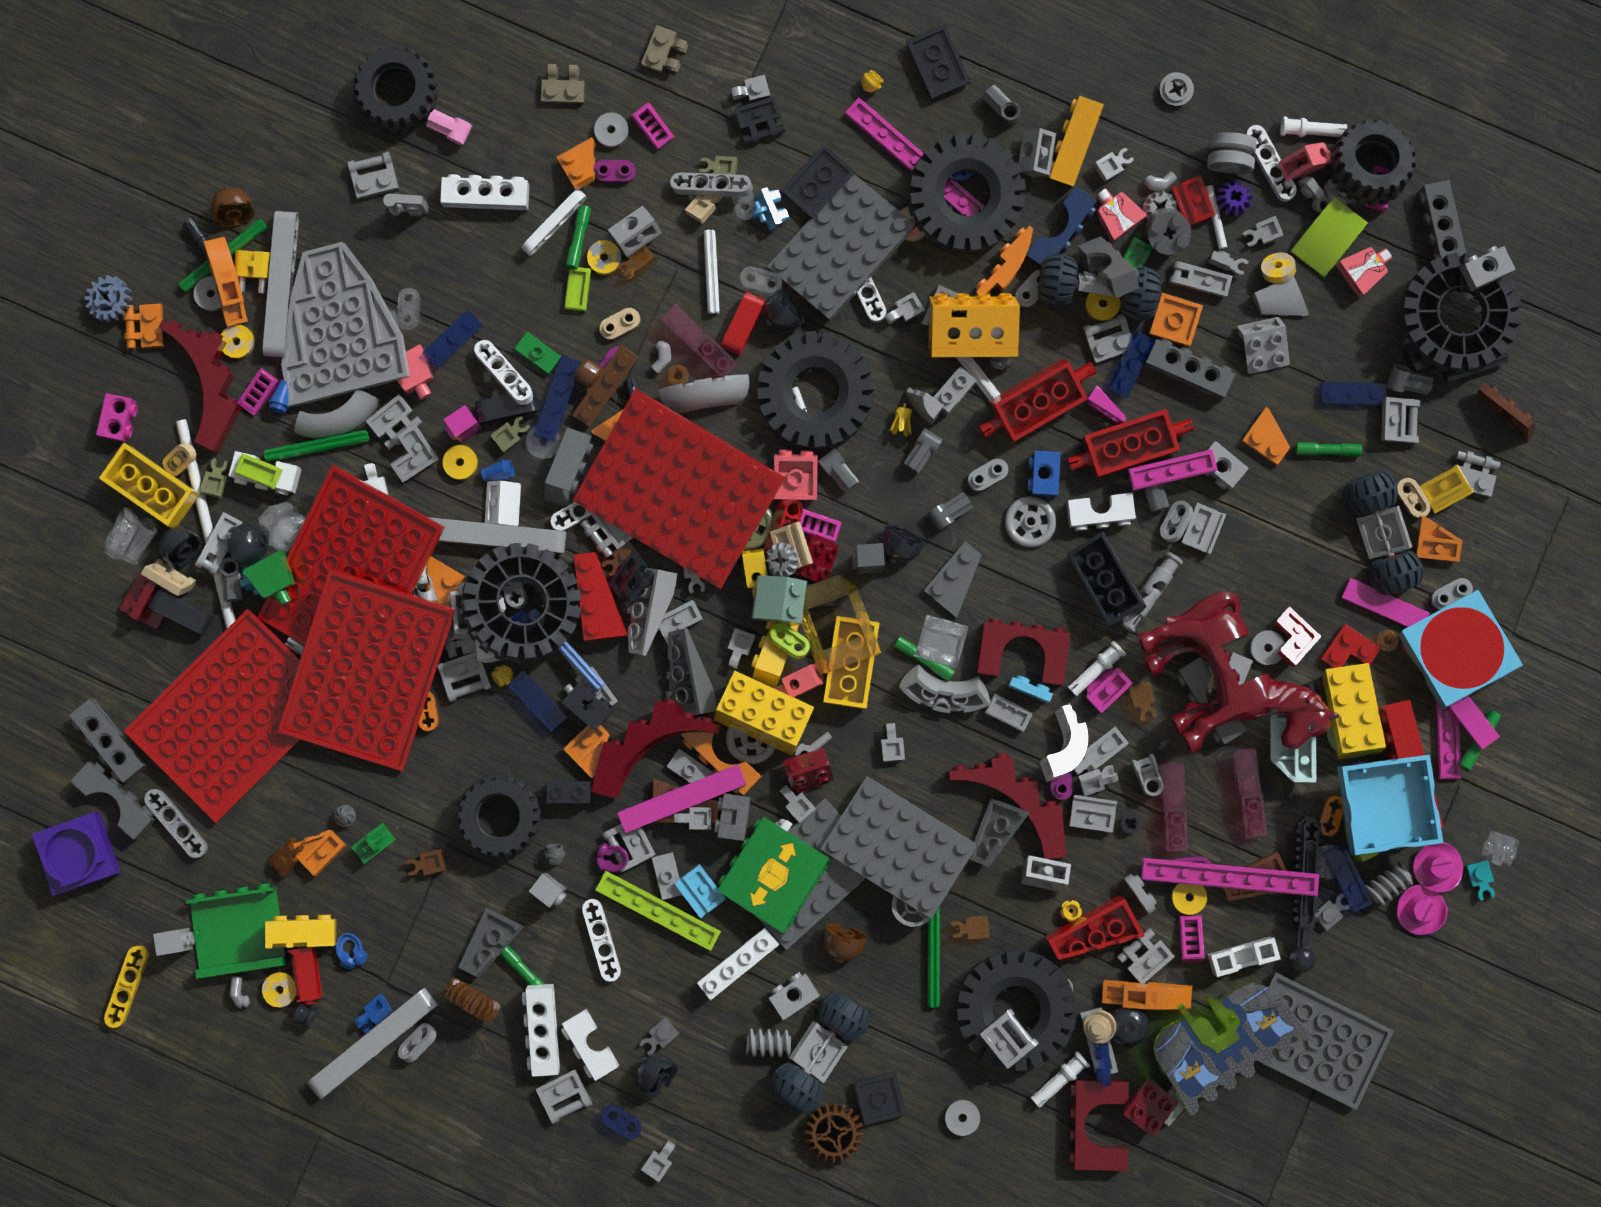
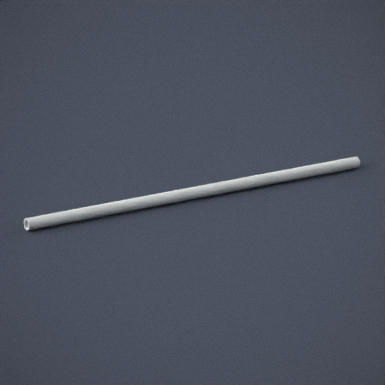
M177 421L176 426L180 442L188 443L193 447L187 421ZM195 459L187 467L192 489L200 494L195 503L206 544L213 532V526L205 495L200 493L202 482ZM208 554L209 560L213 563L216 557ZM219 566L213 576L227 629L235 621L231 602L223 601L222 573Z

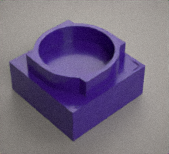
M93 812L32 834L52 896L61 895L121 874L101 812Z

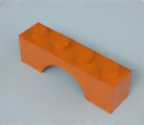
M694 732L681 734L684 737L682 742L690 750L694 747L700 753L697 757L705 765L710 762L715 767L714 773L735 766L722 762L715 755L712 746L714 733ZM746 761L739 764L746 785L732 790L736 795L739 793L745 795L762 777Z

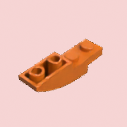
M1031 226L1026 230L1024 228L1019 230L1014 236L1016 240L1011 245L1007 243L999 251L1001 253L999 261L1003 265L999 263L990 272L992 276L988 280L984 278L975 287L977 289L976 297L980 293L989 294L995 287L1003 292L1011 283L1028 252L1033 232Z
M225 237L203 241L225 325L231 326L247 322L243 295Z
M1113 980L1103 981L1102 1003L1123 1005L1124 1008L1135 1009L1191 1008L1192 986L1157 982L1144 984Z

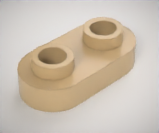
M633 308L623 309L601 322V335L607 340H615L639 326L640 315ZM627 315L633 316L631 322L625 320ZM608 325L614 326V330L611 332L607 331L606 328Z
M185 442L179 444L163 459L164 469L173 476L179 475L195 461V449Z
M1411 478L1400 480L1397 483L1398 497L1408 513L1414 518H1420L1421 515L1426 516L1430 511L1431 505L1417 482ZM1404 486L1409 488V493L1403 492ZM1415 504L1421 506L1420 511L1415 510Z

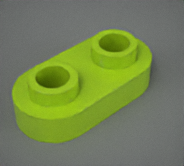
M778 623L771 628L770 640L781 650L795 659H802L808 654L810 648L809 641L790 626ZM777 634H782L784 638L779 639ZM799 646L802 650L796 651L794 647Z

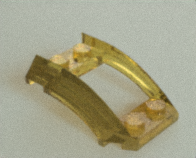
M840 574L806 587L801 625L809 641L810 649L820 675L881 653L862 599L854 584ZM848 595L863 636L823 650L808 609Z

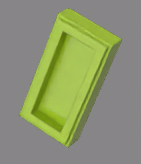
M578 267L577 270L569 269L564 307L566 310L586 312L591 269Z
M242 453L234 473L275 490L283 469Z

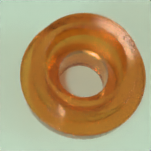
M682 365L672 366L667 374L668 380L672 385H683L689 379L688 370ZM675 373H682V378L675 379Z
M1384 630L1378 634L1376 642L1381 650L1392 651L1397 647L1399 639L1394 631ZM1385 637H1389V638H1390V644H1389V645H1386V644L1384 643V638H1385Z

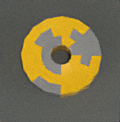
M607 240L597 241L592 244L587 254L589 266L594 272L601 275H609L615 272L622 260L621 252L617 245ZM604 254L608 255L606 261L600 259Z

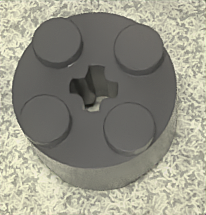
M1161 208L1154 211L1144 228L1147 241L1159 253L1166 255L1176 254L1189 245L1191 237L1190 224L1180 212L1174 209ZM1167 227L1171 229L1168 235L1165 234Z

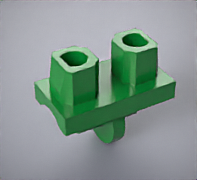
M381 823L351 848L360 857L361 861L366 864L396 841V839L384 823Z

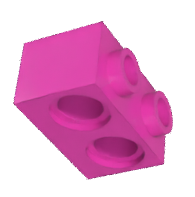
M106 393L96 435L101 438L127 443L128 438L131 437L133 432V426H131L132 418H135L138 410L136 401L131 398ZM124 403L125 410L122 413H117V406ZM115 424L120 425V431L117 434L112 433V428Z
M466 405L443 419L447 424L444 428L453 440L458 439L461 443L482 429Z

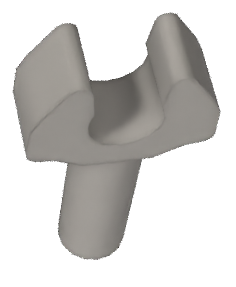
M827 731L811 745L800 744L795 755H799L802 751L811 752L818 750L831 740L832 736Z

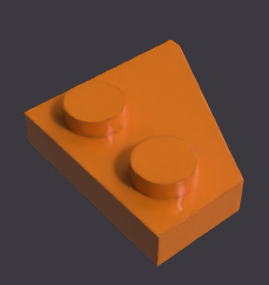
M592 137L557 156L560 165L576 191L595 181V171L593 168L595 166L594 148L596 144Z
M1267 407L1264 408L1242 440L1243 443L1276 466L1290 448Z
M587 725L564 750L593 779L603 742H608L610 734L602 726L597 731H594Z

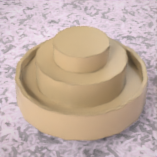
M1104 1010L1091 1012L1084 1021V1032L1091 1041L1105 1043L1116 1032L1115 1019Z

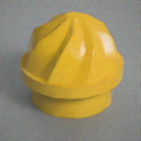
M870 70L863 75L861 84L865 91L874 92L881 88L880 84L883 82V79L876 72Z
M506 665L495 667V671L491 673V676L499 687L509 685L513 679V670Z

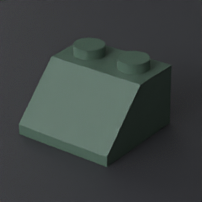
M758 575L752 619L777 624L784 623L788 626L802 624L807 581L790 577Z

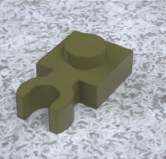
M716 156L714 162L709 158H701L702 165H708L706 169H699V172L736 175L738 159L737 157Z
M522 416L515 419L512 427L506 423L490 435L504 453L521 441L518 434L526 433L531 428L529 425L524 428L519 427V423L524 420Z
M214 458L211 461L212 473L205 472L200 493L222 499L227 483V476L222 474L227 472L228 463L224 461L223 467L217 468V460Z

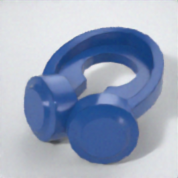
M345 933L338 938L336 952L341 960L340 965L343 968L353 969L355 965H362L366 962L368 954L363 951V945L357 936ZM347 941H353L355 944L353 958H350L349 953L343 950V945Z

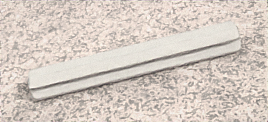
M705 230L704 248L708 313L717 314L719 313L716 236L714 230Z
M956 357L965 370L977 380L976 384L989 401L1000 395L999 391L972 357Z

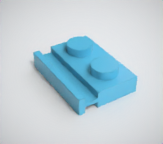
M1019 675L1017 678L1012 677L1010 679L1008 687L1043 702H1050L1053 695L1049 692L1050 688L1041 684H1037V687L1029 684V679Z
M700 864L674 883L700 918L725 900V897L717 891L718 888Z

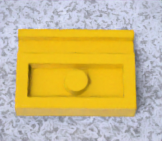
M1458 465L1419 486L1429 500L1434 513L1474 492Z

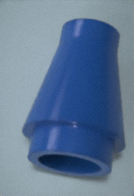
M280 380L279 385L268 402L270 410L285 414L286 410L289 409L287 381Z
M503 459L487 468L481 469L484 481L510 480V477L515 475L511 460L506 461Z

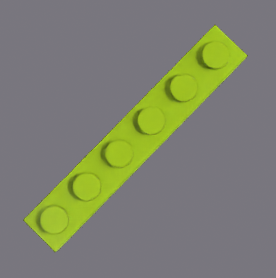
M605 871L596 888V891L710 951L721 932L608 871Z

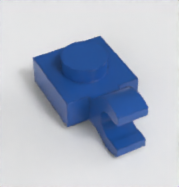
M379 993L364 1007L366 1012L355 1020V1024L358 1028L361 1027L364 1033L369 1032L373 1027V1022L377 1025L392 1011L386 998Z

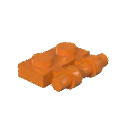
M161 303L139 305L140 313L134 314L133 305H129L130 309L125 308L126 315L123 316V321L126 322L124 340L127 341V349H135V341L141 340L142 348L165 347L164 331L159 328L163 320V305ZM140 321L141 332L135 333L134 322Z

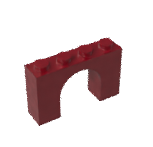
M989 618L988 622L983 623L976 674L998 677L1005 645L1012 639L1025 637L1036 642L1043 653L1040 683L1064 685L1070 634L1065 633L1066 629L1053 628V631L1044 630V626L1031 625V628L1023 627V623L1012 621L1010 625L1001 624L1002 620Z
M1075 1079L1074 1084H1070V1097H1074V1106H1070V1119H1073V1128L1069 1130V1140L1073 1142V1150H1069V1164H1073L1075 1170L1128 1171V1148L1126 1146H1107L1093 1143L1085 1133L1084 1124L1087 1114L1098 1105L1129 1104V1082L1127 1080Z

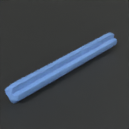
M536 608L528 614L531 620L533 618L537 620L541 616V613ZM567 641L558 648L562 655L595 691L603 688L604 682Z

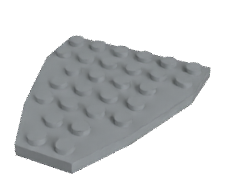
M339 242L303 252L290 297L286 326L287 340L284 346L285 357H282L281 363L284 381H287L288 406L295 407L354 392L356 389L362 390L409 378L410 372L403 335L372 278L347 245Z

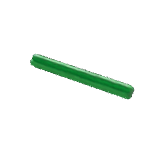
M261 219L255 221L227 244L231 257L235 255L236 250L244 248L267 229L266 224ZM208 260L179 282V286L184 292L190 291L201 279L211 274Z
M363 430L268 449L264 451V458L267 462L366 443L370 439L369 433Z
M940 907L932 920L928 921V1007L930 1008L940 1006Z

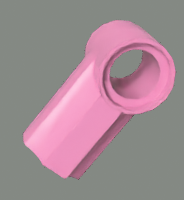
M435 109L430 113L426 124L428 128L445 135L452 142L462 146L472 128L470 123L457 117L454 119Z

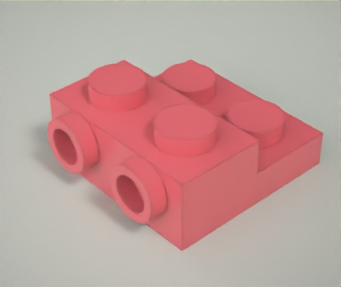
M779 450V454L774 455V471L785 477L774 499L817 500L818 454H813L812 450H801L800 454H792L791 450Z

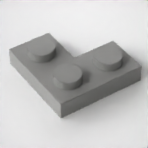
M415 423L396 434L408 451L390 463L402 482L438 460L437 455Z
M691 600L666 613L659 629L668 645L669 632L687 628L703 620L694 601Z

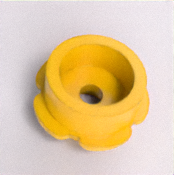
M1074 900L1071 902L1065 901L1060 911L1062 918L1067 919L1069 922L1079 918L1082 914V909L1079 907L1080 904Z

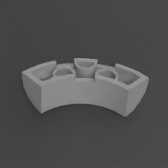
M745 374L729 375L716 379L695 380L694 383L677 384L659 389V394L664 406L678 414L708 407L734 405L741 403L746 398L749 390V376Z
M356 389L347 403L332 412L309 414L300 411L295 424V434L312 439H323L350 433L369 419L379 405L380 400L364 391Z
M917 665L904 676L900 683L902 691L918 704L923 703L930 706L933 710L939 712L964 711L966 713L990 705L988 691L979 676L966 681H945L930 675L920 665Z

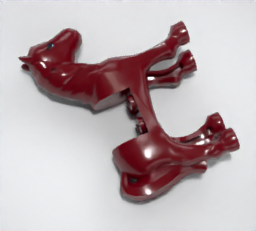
M1231 592L1211 594L1197 601L1183 614L1165 617V625L1156 626L1149 632L1138 634L1137 638L1143 652L1148 654L1154 651L1153 654L1144 657L1147 670L1154 677L1162 672L1163 665L1182 653L1198 654L1207 661L1214 678L1215 700L1208 703L1187 704L1182 713L1171 716L1176 733L1180 737L1183 735L1186 747L1191 754L1201 749L1204 737L1217 727L1234 720H1254L1267 715H1286V726L1281 736L1282 745L1290 750L1299 749L1311 737L1328 732L1331 721L1340 716L1338 713L1330 711L1322 701L1321 696L1314 693L1308 687L1285 681H1277L1271 679L1268 674L1243 684H1238V681H1240L1239 675L1235 669L1232 670L1229 661H1231L1227 650L1222 648L1249 635L1244 621L1241 619L1240 598L1237 594ZM1227 607H1231V608L1233 609V611H1232V610H1226V608H1227ZM1174 638L1167 644L1156 646L1159 642ZM1196 720L1193 730L1188 731L1189 726Z

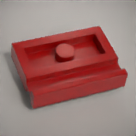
M1201 175L1172 187L1181 214L1187 219L1190 226L1216 216Z

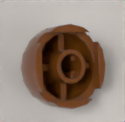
M227 187L220 190L214 195L210 204L213 222H218L224 228L240 227L244 225L242 221L248 218L250 221L255 215L250 196L239 188Z
M827 924L823 934V946L826 952L833 957L832 959L836 962L844 963L845 961L858 958L866 945V934L854 927H850V930L841 929L843 924Z

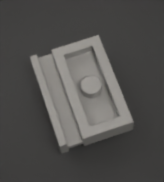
M1196 503L1181 544L1210 555L1226 514Z
M1073 795L1069 826L1113 833L1117 801Z

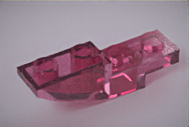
M676 303L660 318L695 355L721 378H724L738 364Z
M1256 749L1234 750V777L1245 838L1267 836Z
M1161 763L1163 783L1161 801L1166 852L1188 851L1184 763Z

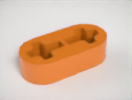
M429 692L427 697L431 701L427 702L428 709L425 710L424 706L418 723L425 731H433L439 724L436 700L434 695ZM426 712H429V717L434 719L429 728L428 725L423 724V720L427 718Z
M1330 796L1324 802L1318 820L1322 824V835L1332 836L1339 829L1344 813L1342 798L1339 796ZM1336 799L1340 808L1335 809L1332 815V807L1329 806V803L1334 802ZM1332 817L1330 825L1333 826V829L1325 832L1326 828L1323 827V823H1327L1329 818Z

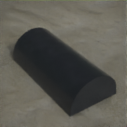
M1103 531L1067 553L1068 558L1109 628L1124 624L1145 610L1147 605Z

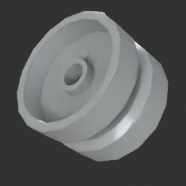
M1232 132L1210 135L1209 149L1213 152L1208 154L1207 168L1215 172L1227 174L1253 172L1255 158L1251 154L1256 151L1257 139L1250 135Z

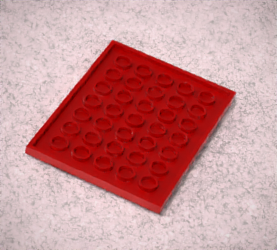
M635 389L573 501L721 589L776 496L785 477Z
M331 466L287 556L295 583L286 589L291 601L279 606L275 596L266 599L258 618L305 645L330 568L412 594L445 527L339 467Z
M330 568L277 732L403 771L456 609Z
M247 609L124 732L217 823L301 740L277 732L300 659L250 609Z

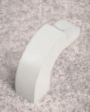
M1071 705L1063 706L1055 712L1064 739L1061 751L1039 761L1047 782L1057 779L1074 769L1083 759L1087 749L1088 731L1086 723L1077 724V716L1075 711L1072 710Z

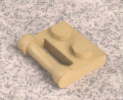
M160 558L155 563L145 566L141 573L177 596L189 592L196 583L195 579L192 577L187 578L170 568Z

